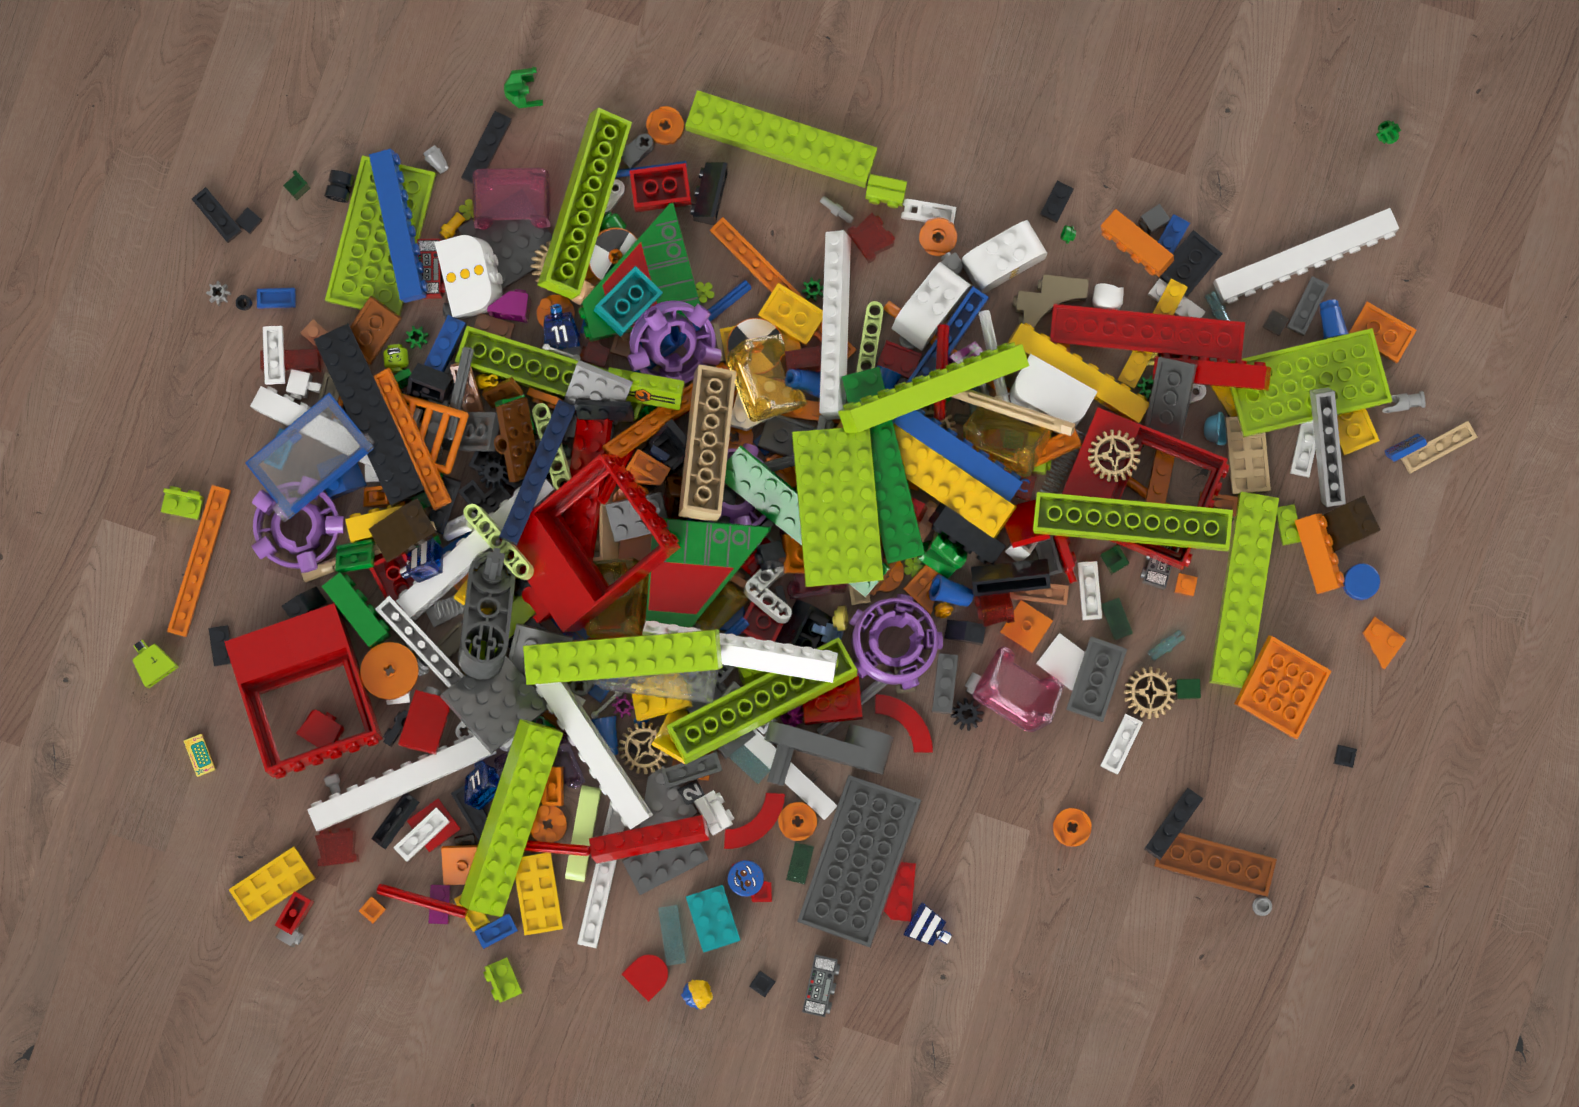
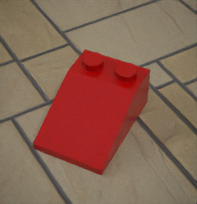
M382 553L374 556V567L369 569L385 599L390 596L396 602L399 594L405 589H410L414 585L413 582L418 578L414 568L411 569V561L407 565V559H409L407 553L388 563ZM406 566L407 571L400 574V569Z

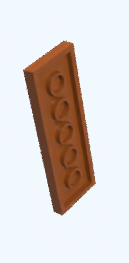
M1179 833L1161 860L1155 859L1154 867L1268 897L1277 859Z

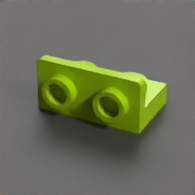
M170 486L169 489L164 488L163 492L165 495L161 508L162 513L200 520L204 497L199 495L200 492L188 490V493L181 492V488Z
M508 957L485 966L486 971L483 973L486 981H491L494 988L491 992L495 1001L499 1000L501 1003L523 993Z

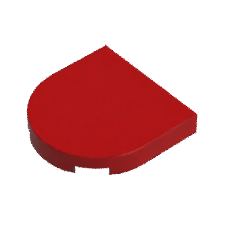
M643 955L637 958L622 973V976L649 1002L667 983L668 969L661 958L655 955Z

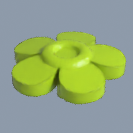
M467 199L465 205H460L459 211L464 213L463 217L466 221L470 220L471 216L473 219L479 216L477 211L481 209L480 204L477 202L473 204L471 199Z
M702 282L696 284L697 294L700 297L699 301L701 303H706L707 298H714L715 293L710 291L713 288L711 283L707 282L705 286Z
M917 557L913 560L911 558L906 559L905 565L909 567L904 568V573L906 575L911 574L913 578L924 565H919L921 561Z

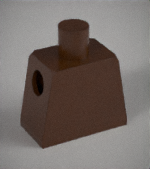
M671 474L667 477L664 502L670 519L686 520V517L678 516L683 478L679 477L678 474ZM675 499L679 501L677 505H675Z

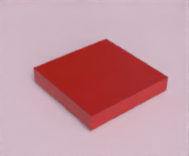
M439 798L407 820L411 828L414 829L435 808H438L450 821L425 845L429 852L461 830Z

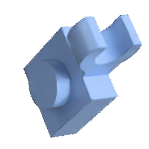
M827 623L826 627L814 624L811 630L823 635L821 641L824 643H828L838 637L841 640L844 631H838L830 623Z

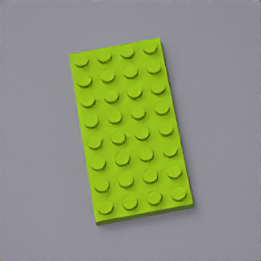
M362 155L325 301L361 310L369 297L373 296L400 316L404 302L399 297L370 157ZM400 164L399 170L404 175L405 182H403V188L408 194L406 202L407 207L412 212V219L410 221L416 230V237L414 239L415 244H417V239H420L436 172Z
M1373 328L1241 359L1247 361L1249 365H1254V362H1265L1266 366L1271 367L1269 391L1230 387L1243 438L1313 421L1310 390L1329 387L1335 391L1337 415L1392 402Z
M844 428L792 432L806 587L884 580L870 428L858 433H845Z

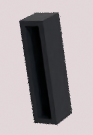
M941 502L928 520L933 524L931 527L939 534L943 531L948 535L946 537L954 544L957 542L961 543L963 550L969 554L973 551L977 554L976 558L984 564L987 561L994 564L1006 547L1002 542L991 537Z
M1048 559L971 567L974 596L1051 588Z

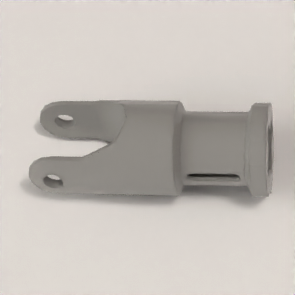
M1419 391L1417 394L1410 395L1407 393L1391 395L1392 402L1396 403V405L1386 407L1382 411L1383 413L1409 410L1412 407L1421 406L1425 408L1424 392Z

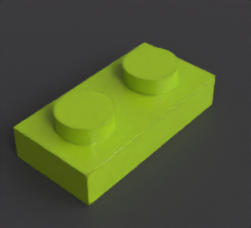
M1295 504L1278 507L1276 518L1282 546L1300 543L1301 540L1295 524V520H1298Z

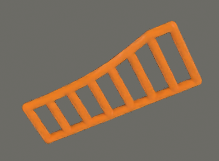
M403 394L406 403H409L408 407L412 416L416 406L426 408L419 429L423 440L425 439L433 410L443 413L430 455L438 472L450 474L469 414L462 410ZM339 395L338 404L343 409L344 404ZM333 413V415H332V420H334V419L339 420V419L336 417V415ZM451 415L460 418L446 465L444 466L437 464L436 460Z

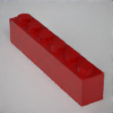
M1161 353V357L1197 364L1193 384L1269 391L1271 367L1266 366L1265 362H1254V365H1249L1244 360L1228 363V359L1217 358V362L1210 361L1208 357H1198V360H1192L1191 356L1187 355L1173 358L1172 354ZM1155 356L1152 379L1155 378L1158 356Z
M703 815L589 838L591 857L598 864L708 841L710 839L707 821Z

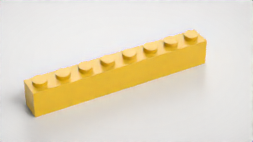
M1027 323L1017 325L1007 342L1008 344L1015 342V345L1022 344L1027 358L1032 354L1096 390L1097 394L1094 400L1121 417L1136 423L1141 421L1149 407V402L1146 401L1147 398L1139 393L1137 395L1130 391L1131 388L1123 383L1118 384L1114 381L1115 378L1107 373L1102 374L1098 371L1099 368L1091 363L1086 364L1082 361L1083 358L1075 353L1070 354L1066 351L1067 348L1065 346L1051 342L1049 336L1033 331L1034 327Z

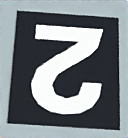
M697 779L678 789L686 805L694 803L695 800L705 795Z

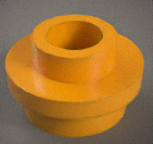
M946 602L938 604L935 607V616L940 618L950 616L953 611L952 605Z

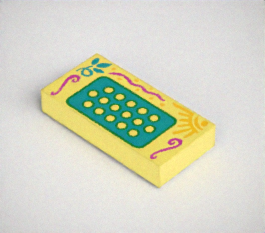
M203 734L184 740L197 777L216 770Z

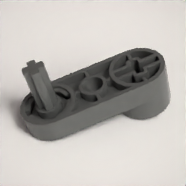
M493 548V552L488 551L478 555L471 563L467 579L458 661L463 672L479 680L489 679L499 673L503 667L508 648L515 575L504 564L505 554L500 553V548ZM491 608L495 613L486 615L481 612V609ZM481 641L486 642L485 660L479 659ZM472 643L471 652L469 653L470 644ZM495 648H497L496 656H495V658H493L494 652H495Z
M770 721L764 740L776 744L777 749L767 782L784 786L794 750L883 775L894 737L872 729L849 724L845 741L843 742Z

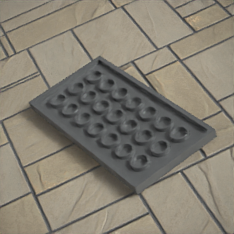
M848 775L797 922L871 948L922 800Z

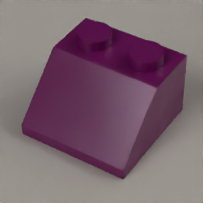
M515 289V291L507 292L489 305L487 312L494 318L528 323L532 301L525 290Z

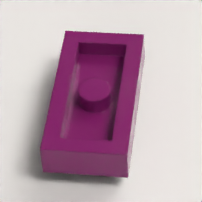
M431 885L430 898L450 903L451 886ZM429 909L428 924H449V914Z

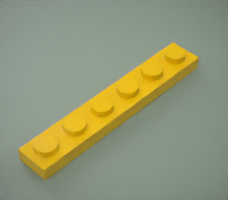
M1170 279L1153 313L1174 315L1188 287ZM1132 351L1118 381L1135 389L1153 352Z

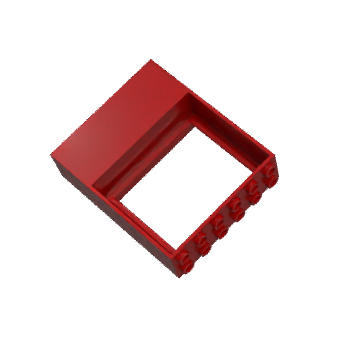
M1097 408L1062 494L1121 500L1130 476L1125 473L1126 480H1122L1120 475L1118 476V482H1115V476H1111L1110 482L1107 481L1108 475L1100 479L1102 472L1094 474L1097 466L1090 468V464L1095 461L1088 460V456L1094 455L1088 452L1090 448L1095 449L1091 442L1099 443L1096 439L1097 435L1103 439L1104 431L1107 433V436H1111L1110 430L1114 431V435H1117L1118 430H1121V437L1128 433L1127 440L1132 437L1135 439L1131 445H1139V448L1134 451H1141L1144 444L1211 471L1197 507H1214L1215 501L1212 499L1214 495L1218 496L1222 487L1221 477L1225 479L1230 465L1227 464V458ZM1116 441V446L1119 450L1129 452L1125 444ZM1110 442L1104 444L1098 454L1109 451ZM1112 447L1113 452L1109 457H1112L1114 465H1116V458L1120 455H1116L1115 449ZM1130 457L1119 461L1118 470L1123 469L1129 463ZM1099 460L1105 469L1113 471L1110 462ZM1111 541L1180 570H1184L1185 566L1189 567L1193 554H1190L1192 548L1180 547L1177 553L1160 545Z
M599 454L531 512L518 545H515L534 568L533 576L527 581L562 632L580 631L681 548L677 543V537L667 529V523L658 516L656 507L647 500L645 491L635 483V477L630 471L626 470L624 461L618 455ZM609 474L613 477L659 544V546L610 586L561 516L564 511ZM512 551V552H510L509 554H510V556H511L512 559H513V558H514V552ZM526 565L520 568L523 574L527 570Z
M335 603L224 642L265 772L271 777H276V779L287 776L288 772L303 771L306 769L305 766L311 764L313 766L324 763L325 759L340 758L342 753L348 751L350 753L361 750L360 747L377 745L379 740L383 739L368 691L361 679L360 667L342 612ZM344 665L365 731L281 761L260 695Z

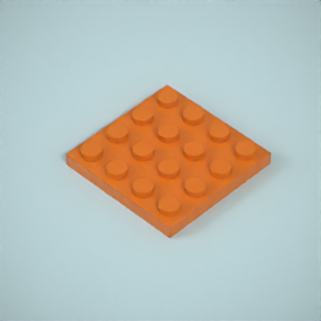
M1268 635L1234 704L1290 737L1298 739L1331 670L1277 638Z

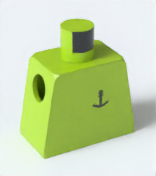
M140 640L134 645L139 655L133 658L132 661L146 688L150 689L179 668L158 645L153 644L148 647L144 640Z

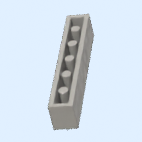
M1329 387L1310 390L1321 503L1326 507L1346 504L1335 391Z

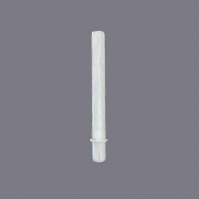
M980 311L979 318L986 349H997L990 311ZM1004 376L993 380L996 391L995 398L1010 402L1008 396L1010 393L1007 392Z

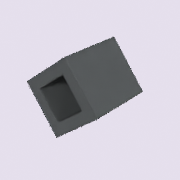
M1158 204L1140 217L1139 226L1150 236L1168 224L1170 218L1162 206Z

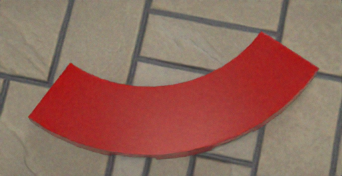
M875 694V714L889 716L904 726L911 738L913 753H933L931 736L921 716L911 706L897 698Z
M766 793L760 812L751 822L736 829H725L724 849L744 847L766 835L779 818L783 809L785 794Z

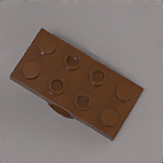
M521 397L496 407L501 435L495 437L494 446L500 454L505 455L509 482H517L525 478L536 453L527 397Z

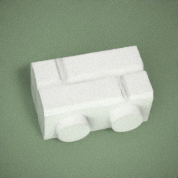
M714 790L694 801L700 814L707 821V826L713 836L733 825L732 820L734 819L729 809L725 811L722 805L725 801L720 792L715 793Z

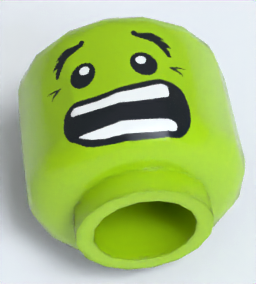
M388 345L387 349L384 350V367L390 368L392 373H397L408 367V350L403 345Z

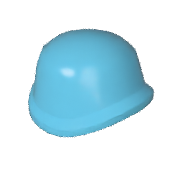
M1222 412L1208 417L1204 423L1205 438L1217 445H1225L1227 443L1225 416Z

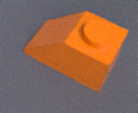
M382 486L364 488L363 507H387L390 505ZM405 501L402 502V503H399L398 505H399V506H401V505L404 506V505H405Z

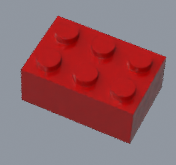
M686 163L629 171L635 213L665 209L670 203H673L674 207L692 205Z

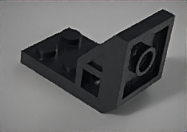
M672 419L641 450L648 455L654 445L670 455L664 465L671 470L663 482L666 481L669 475L675 474L684 466L687 436ZM639 484L647 488L649 493L658 487L656 485Z

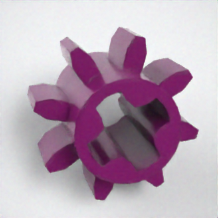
M624 694L623 699L616 696L617 703H613L612 706L616 707L617 710L613 713H621V719H623L624 714H628L631 717V709L635 710L634 706H631L633 699L628 701L626 694ZM623 702H626V705H628L629 708H626L624 712H622L621 708L618 706L622 705Z
M801 706L780 717L783 724L796 727L798 724L803 723L804 713Z

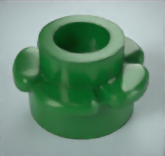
M1065 225L1060 239L1066 241V243L1073 241L1076 236L1074 226Z

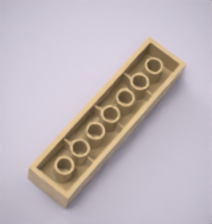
M698 365L694 372L678 516L717 522L721 516L736 371Z

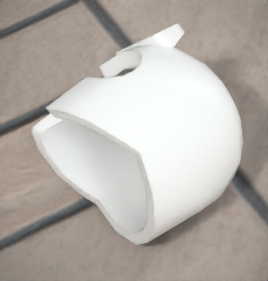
M1105 283L1096 284L1092 298L1094 308L1120 310L1123 304L1124 287L1118 288Z

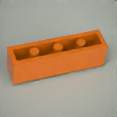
M1117 209L1101 224V234L1109 241L1112 239L1117 243L1116 246L1122 252L1127 251L1131 255V259L1137 264L1142 263L1145 266V270L1152 276L1155 274L1160 277L1173 263L1174 255Z
M1322 513L1295 520L1317 594L1344 587V576L1339 571L1337 565L1339 564V559L1332 548L1333 540L1331 535H1328L1326 529L1328 526L1326 518L1322 516Z

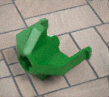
M536 67L512 70L504 83L505 97L517 108L543 106V100L527 101L526 99L527 94L530 93L529 85H526V83L534 82L533 73H537Z

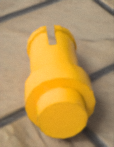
M456 212L447 224L444 223L441 226L439 234L444 239L452 238L456 234L455 231L466 219Z
M479 374L476 376L475 381L479 389H486L496 386L498 381H494V379H498V377L494 374Z

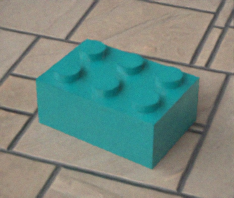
M635 266L595 306L593 311L622 337L638 318L661 297L663 292Z
M723 885L686 896L703 953L741 941Z

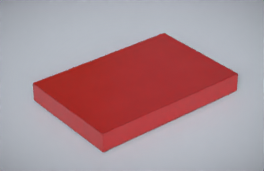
M1036 500L1016 504V509L1004 525L1012 547L1016 548L1050 539V535L1033 532Z
M415 690L399 739V746L437 754L451 709L439 695Z

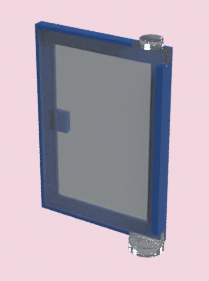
M328 393L245 463L277 503L272 507L273 510L286 522L374 449L372 446L374 441L368 434L363 435L334 397Z

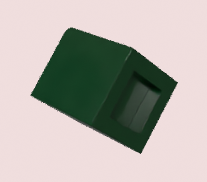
M294 170L292 172L294 176L283 186L298 200L311 188L300 174Z
M1118 544L1100 555L1111 575L1129 565V561Z
M1200 679L1175 680L1176 700L1200 699Z

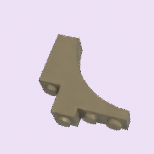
M1043 275L1042 280H1038L1037 291H1041L1040 293L1018 291L1017 296L1013 297L1012 306L1016 307L1015 313L1023 314V316L1019 315L1018 325L1020 323H1027L1035 329L1040 320L1053 310L1054 304L1064 305L1072 302H1085L1089 279Z

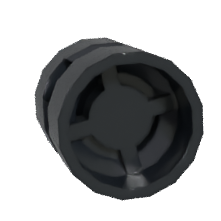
M331 170L328 179L330 185H327L324 196L333 201L348 203L351 193L348 189L353 186L355 177L343 171Z

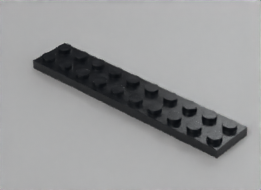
M347 323L315 338L314 342L349 417L374 447L367 456L391 507L425 492L404 441L349 324Z

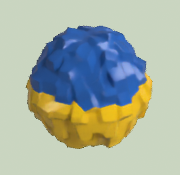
M691 980L686 983L681 994L686 1004L696 1009L706 1008V1005L713 999L711 987L704 980Z

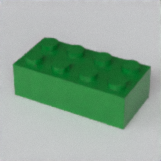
M339 572L322 585V588L369 648L372 649L382 644L391 637L389 633L391 628L385 621L377 618L380 614L371 604L367 605V597L362 591L354 588L356 583L347 574L343 575Z

